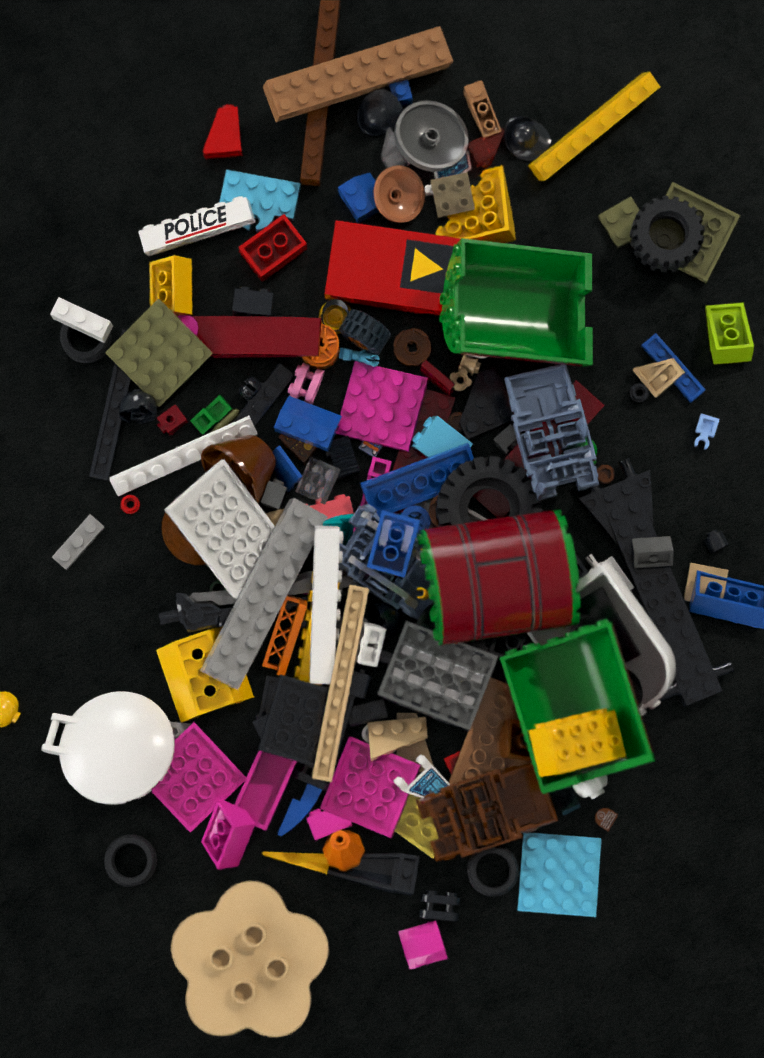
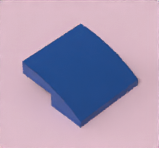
M279 445L273 450L276 459V467L273 473L279 481L284 482L283 486L287 487L286 491L290 492L294 489L295 484L301 481L302 475Z

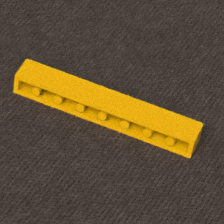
M650 72L642 73L529 164V168L539 181L548 179L659 89L660 85Z

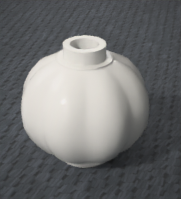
M591 768V769H588L587 771H584L582 774L587 773V772H590V771H593V770H596V769H592V768ZM605 775L572 785V787L580 797L586 798L590 796L591 799H594L605 792L603 787L607 785L608 778Z

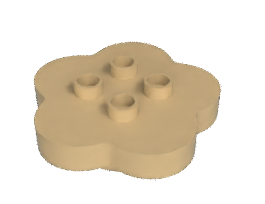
M247 881L233 886L221 897L214 910L200 912L188 917L175 931L171 945L175 965L188 980L186 1004L192 1021L201 1030L212 1035L222 1036L236 1033L244 1028H250L265 1036L279 1037L290 1034L299 1028L310 1009V982L323 969L329 950L327 936L315 920L306 915L288 911L279 893L271 886L258 881Z

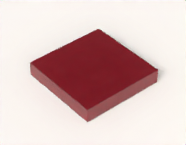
M425 360L421 365L420 373L450 396L454 392L455 383Z

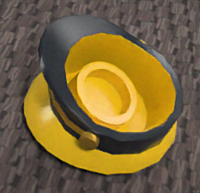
M331 299L320 309L319 318L322 319L321 324L331 327L336 334H339V328L351 309L344 301Z

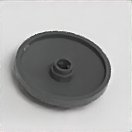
M420 101L411 104L400 114L394 128L395 143L401 155L409 163L425 171L440 172L454 167L463 158L468 147L469 138L465 123L454 110L439 102Z

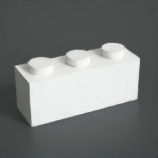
M58 297L50 313L54 320L104 343L113 327L111 321Z

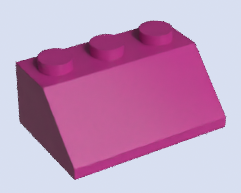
M222 799L217 800L202 839V844L217 869L238 867L255 826L253 819L246 810Z

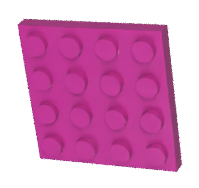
M355 361L340 414L342 419L336 435L349 436L352 439L409 452L429 379L379 366L373 367Z
M195 722L174 740L175 747L171 765L162 781H159L151 789L153 794L189 832L194 830L214 811L217 800H225L246 780V776Z
M349 736L320 809L392 838L410 795L403 792L394 783V779L401 777L409 785L417 778L421 765L392 753L385 754L371 761L370 744Z

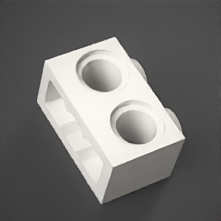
M362 622L355 658L357 663L377 667L386 632L385 628L377 624Z

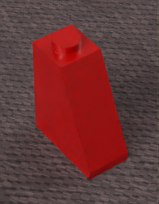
M224 105L223 108H218L203 149L205 159L242 156L238 107Z

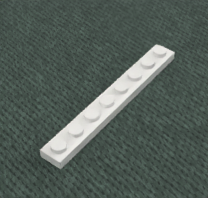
M247 416L110 477V482L117 496H120L201 460L202 451L209 445L247 435H257V431L250 416Z

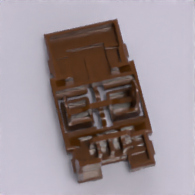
M532 762L520 766L515 765L506 768L502 772L499 768L446 787H441L436 794L433 792L424 795V798L416 800L421 819L432 818L437 831L438 839L429 841L435 861L443 859L445 861L454 858L458 854H460V857H465L522 838L521 833H529L537 830L539 827L558 821L550 794H542ZM484 777L491 801L496 800L498 805L486 809L482 808L481 804L489 802L483 780L478 778ZM476 806L477 812L465 816L461 815L464 808L469 809ZM496 809L500 810V813L496 814L504 840L499 841L502 837L500 836L495 818L493 816L485 817L484 813ZM479 816L480 820L471 822L470 827L469 824L464 825L463 820ZM475 842H476V845H477V846H483V845H486V844H490V845H487V846H484V847H481V848L476 849Z

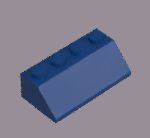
M697 570L689 612L764 629V586ZM704 576L726 581L723 599L719 598L723 587L714 581L709 582L705 593L701 594L700 577Z

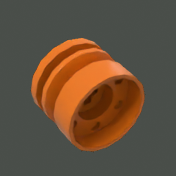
M321 324L320 341H322L323 347L320 346L319 356L302 357L306 364L311 365L310 367L315 369H326L332 366L338 359L340 352L339 338L336 332L331 327Z

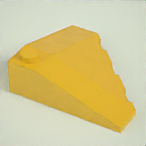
M503 166L484 170L480 175L482 180L476 187L474 185L471 186L475 210L448 215L447 217L450 220L444 227L439 226L436 230V235L498 243L515 241L514 222Z

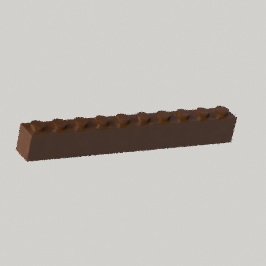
M340 0L320 1L313 66L334 59ZM329 106L308 112L301 170L302 185L320 186Z

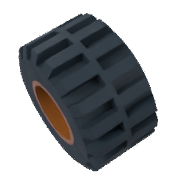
M351 309L339 328L342 336L349 342L368 353L376 355L380 354L391 337V333L383 324L370 315Z

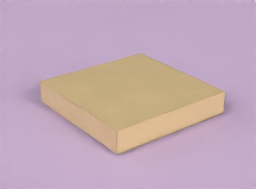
M690 563L684 601L690 602L697 570L725 578L728 576V570ZM701 576L700 593H705L709 582H718L723 587L719 598L723 599L726 581Z

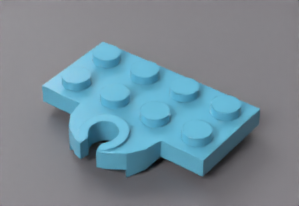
M226 170L220 202L229 203L236 197H246L250 201L254 218L259 219V223L256 225V232H260L271 224L274 218H279L283 214L293 221L300 183ZM250 224L243 226L246 230H250Z

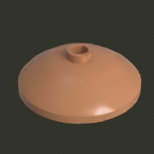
M400 165L392 166L382 171L374 185V201L379 212L386 219L396 223L408 222L420 213L424 204L425 191L419 176L412 169Z

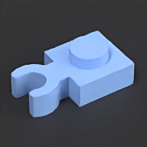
M700 414L695 433L700 434V436L694 441L695 447H697L699 441H703L705 443L704 449L708 448V437L714 438L719 422L718 418Z

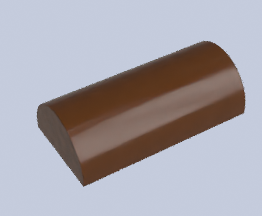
M506 719L502 725L499 737L501 757L532 762L520 721Z

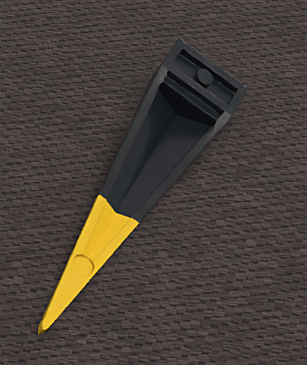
M262 852L263 856L389 893L413 896L420 857L403 853L364 854L359 866L343 872L338 868L329 866L325 854Z

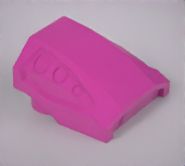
M436 920L398 931L409 969L447 959Z

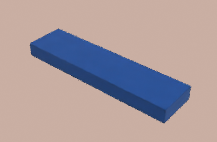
M657 333L641 345L654 362L671 358L675 359L685 374L673 384L690 403L705 392L706 389Z

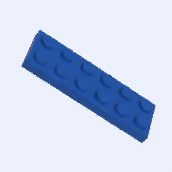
M466 443L360 484L367 504L377 509L376 514L380 517L382 510L394 513L436 497L443 483L453 470H456L459 465L466 461H472L474 457L470 445Z

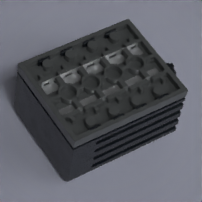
M406 621L394 654L381 649L379 661L389 664V667L378 692V697L469 732L498 656L462 642L438 646V641H434L433 631Z

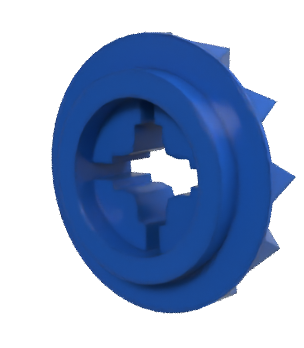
M410 506L402 512L401 515L415 518L420 515V526L417 533H420V530L429 529L430 516L423 507Z

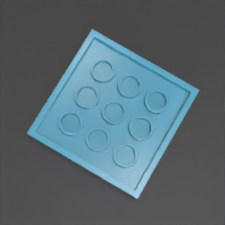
M524 832L517 911L596 917L601 838Z

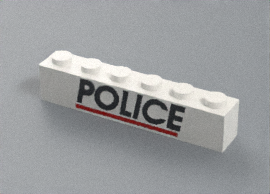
M239 196L232 199V202H220L210 209L201 208L197 210V213L191 215L186 213L180 215L175 220H163L161 224L156 226L147 225L143 227V230L138 231L144 253L151 256L256 223L250 201L246 197Z

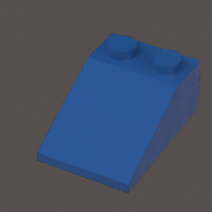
M382 510L367 568L405 578L420 520Z

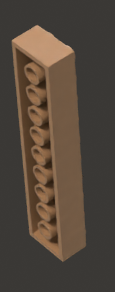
M439 26L266 80L263 89L275 122L367 94L377 89L389 87V84L411 80L448 68L453 59Z

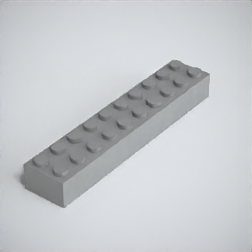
M295 498L289 499L200 669L201 672L233 689H239L314 544L315 526H322L328 516Z

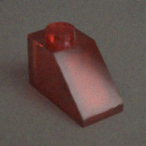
M503 128L501 129L502 132L486 138L481 137L468 143V150L476 168L480 166L485 168L492 164L504 136Z

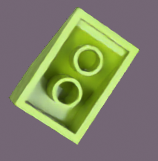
M734 303L706 306L713 363L724 364L752 361L754 344L744 304Z

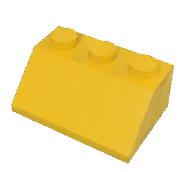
M174 255L150 262V307L157 299H160L176 316L192 315V261L190 258Z

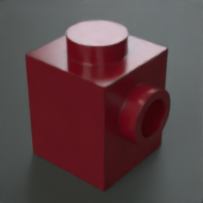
M176 404L157 417L160 422L157 426L163 434L167 432L169 436L188 423Z

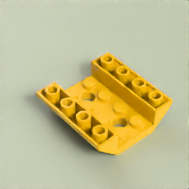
M223 626L174 641L156 650L181 723L222 707L254 698L247 675H245L239 689H233L200 671ZM195 649L203 651V657L199 660L192 657ZM212 685L215 687L216 692L213 696L209 697L205 694V688Z

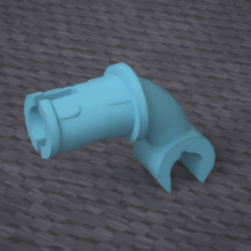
M340 348L339 352L340 359L355 360L373 367L379 364L374 359L380 360L378 355L368 353L365 350L353 351L352 349Z

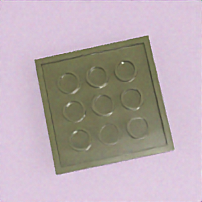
M672 182L666 196L669 199H673L674 196L679 197L678 201L680 202L688 201L690 208L694 206L698 210L696 214L701 215L703 219L702 225L705 227L704 241L695 259L689 262L683 269L681 267L678 269L706 283L740 215ZM660 219L655 221L650 227L649 235L651 240L662 249H677L684 242V231L673 220Z
M157 299L105 352L144 392L154 398L159 407L213 354L160 299Z

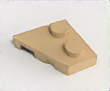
M674 358L632 369L655 398L685 374Z

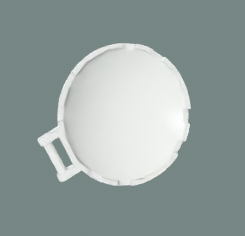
M111 692L88 701L73 716L52 713V723L48 736L41 748L43 752L60 756L61 767L66 779L82 796L94 802L116 805L145 796L152 791L151 789L159 781H162L171 765L175 742L171 723L156 703L147 697L132 692ZM59 723H63L65 727L59 747L53 746Z

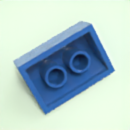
M288 396L279 413L274 430L277 433L329 452L342 416Z

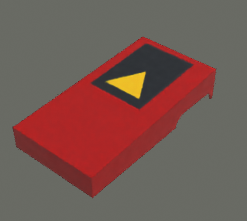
M336 220L325 288V299H340L344 302L418 314L430 313L440 315L442 311L440 295L443 293L448 264L453 253V246L461 238Z

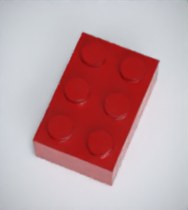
M285 214L238 247L240 254L262 282L308 249L307 243Z

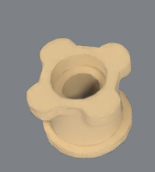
M463 354L458 370L460 371L464 368L468 373H471V376L474 373L478 374L481 363L478 362L479 358L473 359Z
M464 368L450 375V380L455 383L454 390L463 391L472 384V380L468 378L467 370ZM457 379H461L462 384H459Z

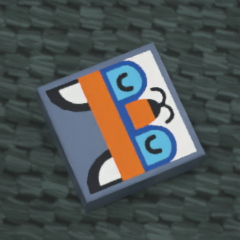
M363 441L359 446V450L371 457H376L383 446Z

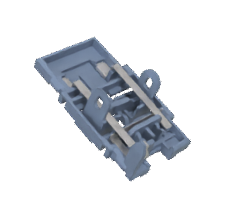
M371 505L359 506L348 522L356 528L353 535L345 546L339 543V551H342V563L338 564V568L346 571L345 576L351 577L352 581L361 587L369 588L368 592L383 602L392 605L396 610L402 609V612L418 620L425 608L433 603V599L430 600L429 597L426 600L416 597L423 596L424 591H417L416 589L423 587L428 590L430 580H426L425 564H422L420 559V553L422 552L420 548H422V545H418L416 538L405 578L402 577L400 579L397 577L392 583L394 575L367 568L380 517L376 514L378 510Z

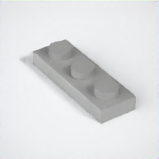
M90 514L52 558L68 570L105 527Z

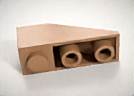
M482 80L464 86L466 102L483 138L502 132Z

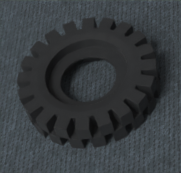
M494 456L489 458L478 457L459 465L447 477L438 493L437 508L435 509L436 519H438V527L472 522L468 514V504L471 497L482 489H495L507 498L510 505L509 517L542 512V500L537 501L536 493H534L531 484L532 480L529 477L527 478V471L522 467L515 466V462L508 459L501 460L499 459L500 457Z

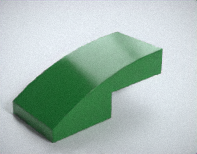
M219 395L190 421L204 435L225 418L233 408Z

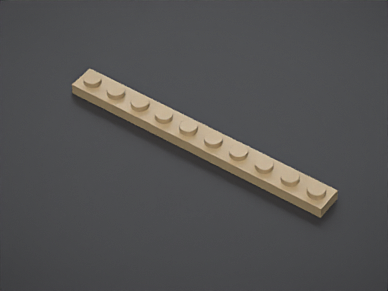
M349 585L312 778L332 782L369 588Z

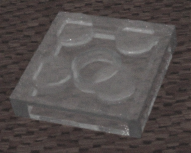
M310 457L295 492L326 504L341 469Z

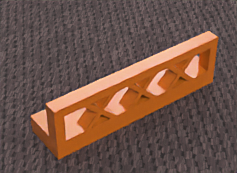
M291 595L286 596L279 610L262 664L263 667L277 670V675L279 676L280 674L284 676L286 674L307 609V600ZM287 600L298 603L296 610L288 612L285 607ZM289 618L291 627L283 630L280 622ZM283 635L286 641L285 645L277 648L274 640ZM277 653L280 658L279 664L269 663V656Z

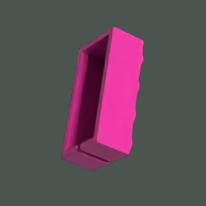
M258 751L235 802V806L248 812L256 827L267 831L298 761Z

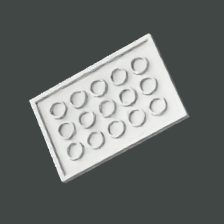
M221 459L170 504L165 511L233 599H237L275 526L226 461Z

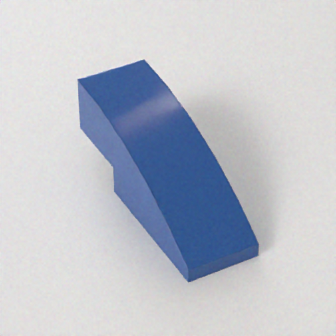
M307 784L301 800L292 799L277 835L283 836L306 817L317 802L322 789Z

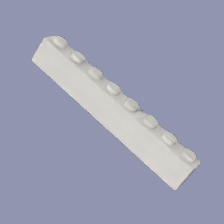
M315 526L309 681L311 684H330L337 651L335 641L339 640V628H336V621H340V609H337V601L340 602L341 590L337 589L338 582H341L342 571L338 570V564L342 563V551H339V543H343V532H340L338 526Z

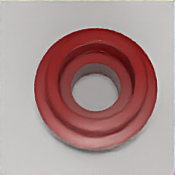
M127 495L121 500V508L125 513L134 514L139 510L140 502L136 496ZM130 501L134 502L132 508L127 507V503Z

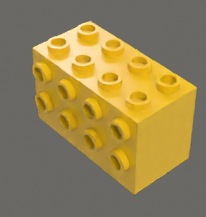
M607 708L593 710L536 724V729L529 730L540 777L561 774L626 757L615 710L607 711Z

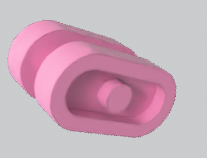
M302 363L301 366H297L294 376H297L294 383L291 382L287 393L296 399L299 396L305 397L304 402L313 404L325 371L317 368L315 373L309 371L311 365ZM308 378L312 381L308 390H305L303 386Z

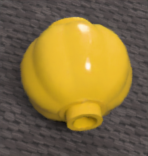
M6 691L0 692V728L6 727L11 722L16 723L21 714L18 712L19 703L17 698Z

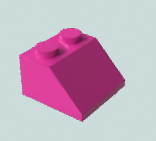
M321 809L310 812V817L306 818L315 840L352 825L351 821L327 811L321 812Z

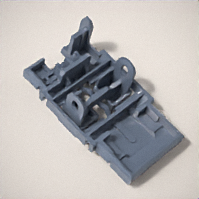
M559 364L505 377L504 380L510 398L511 410L514 411L511 420L514 421L513 427L524 468L527 470L526 475L527 478L531 477V484L534 493H536L537 501L556 497L555 488L566 483L576 482L578 491L598 486L599 476L596 466L593 464L596 461L594 447L581 400H576L575 398L576 392L574 385L571 384L567 365ZM579 418L578 421L558 425L556 428L557 434H554L550 420L554 419L555 423H561ZM546 421L550 435L545 437L542 429L532 432L529 430L543 427L542 422ZM556 440H559L561 450H563L564 455H559V449ZM548 442L553 444L555 457H551V454L546 455L549 452Z

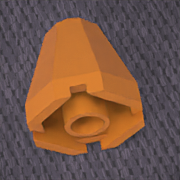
M342 829L328 836L323 852L329 866L344 872L359 866L365 849L359 834Z

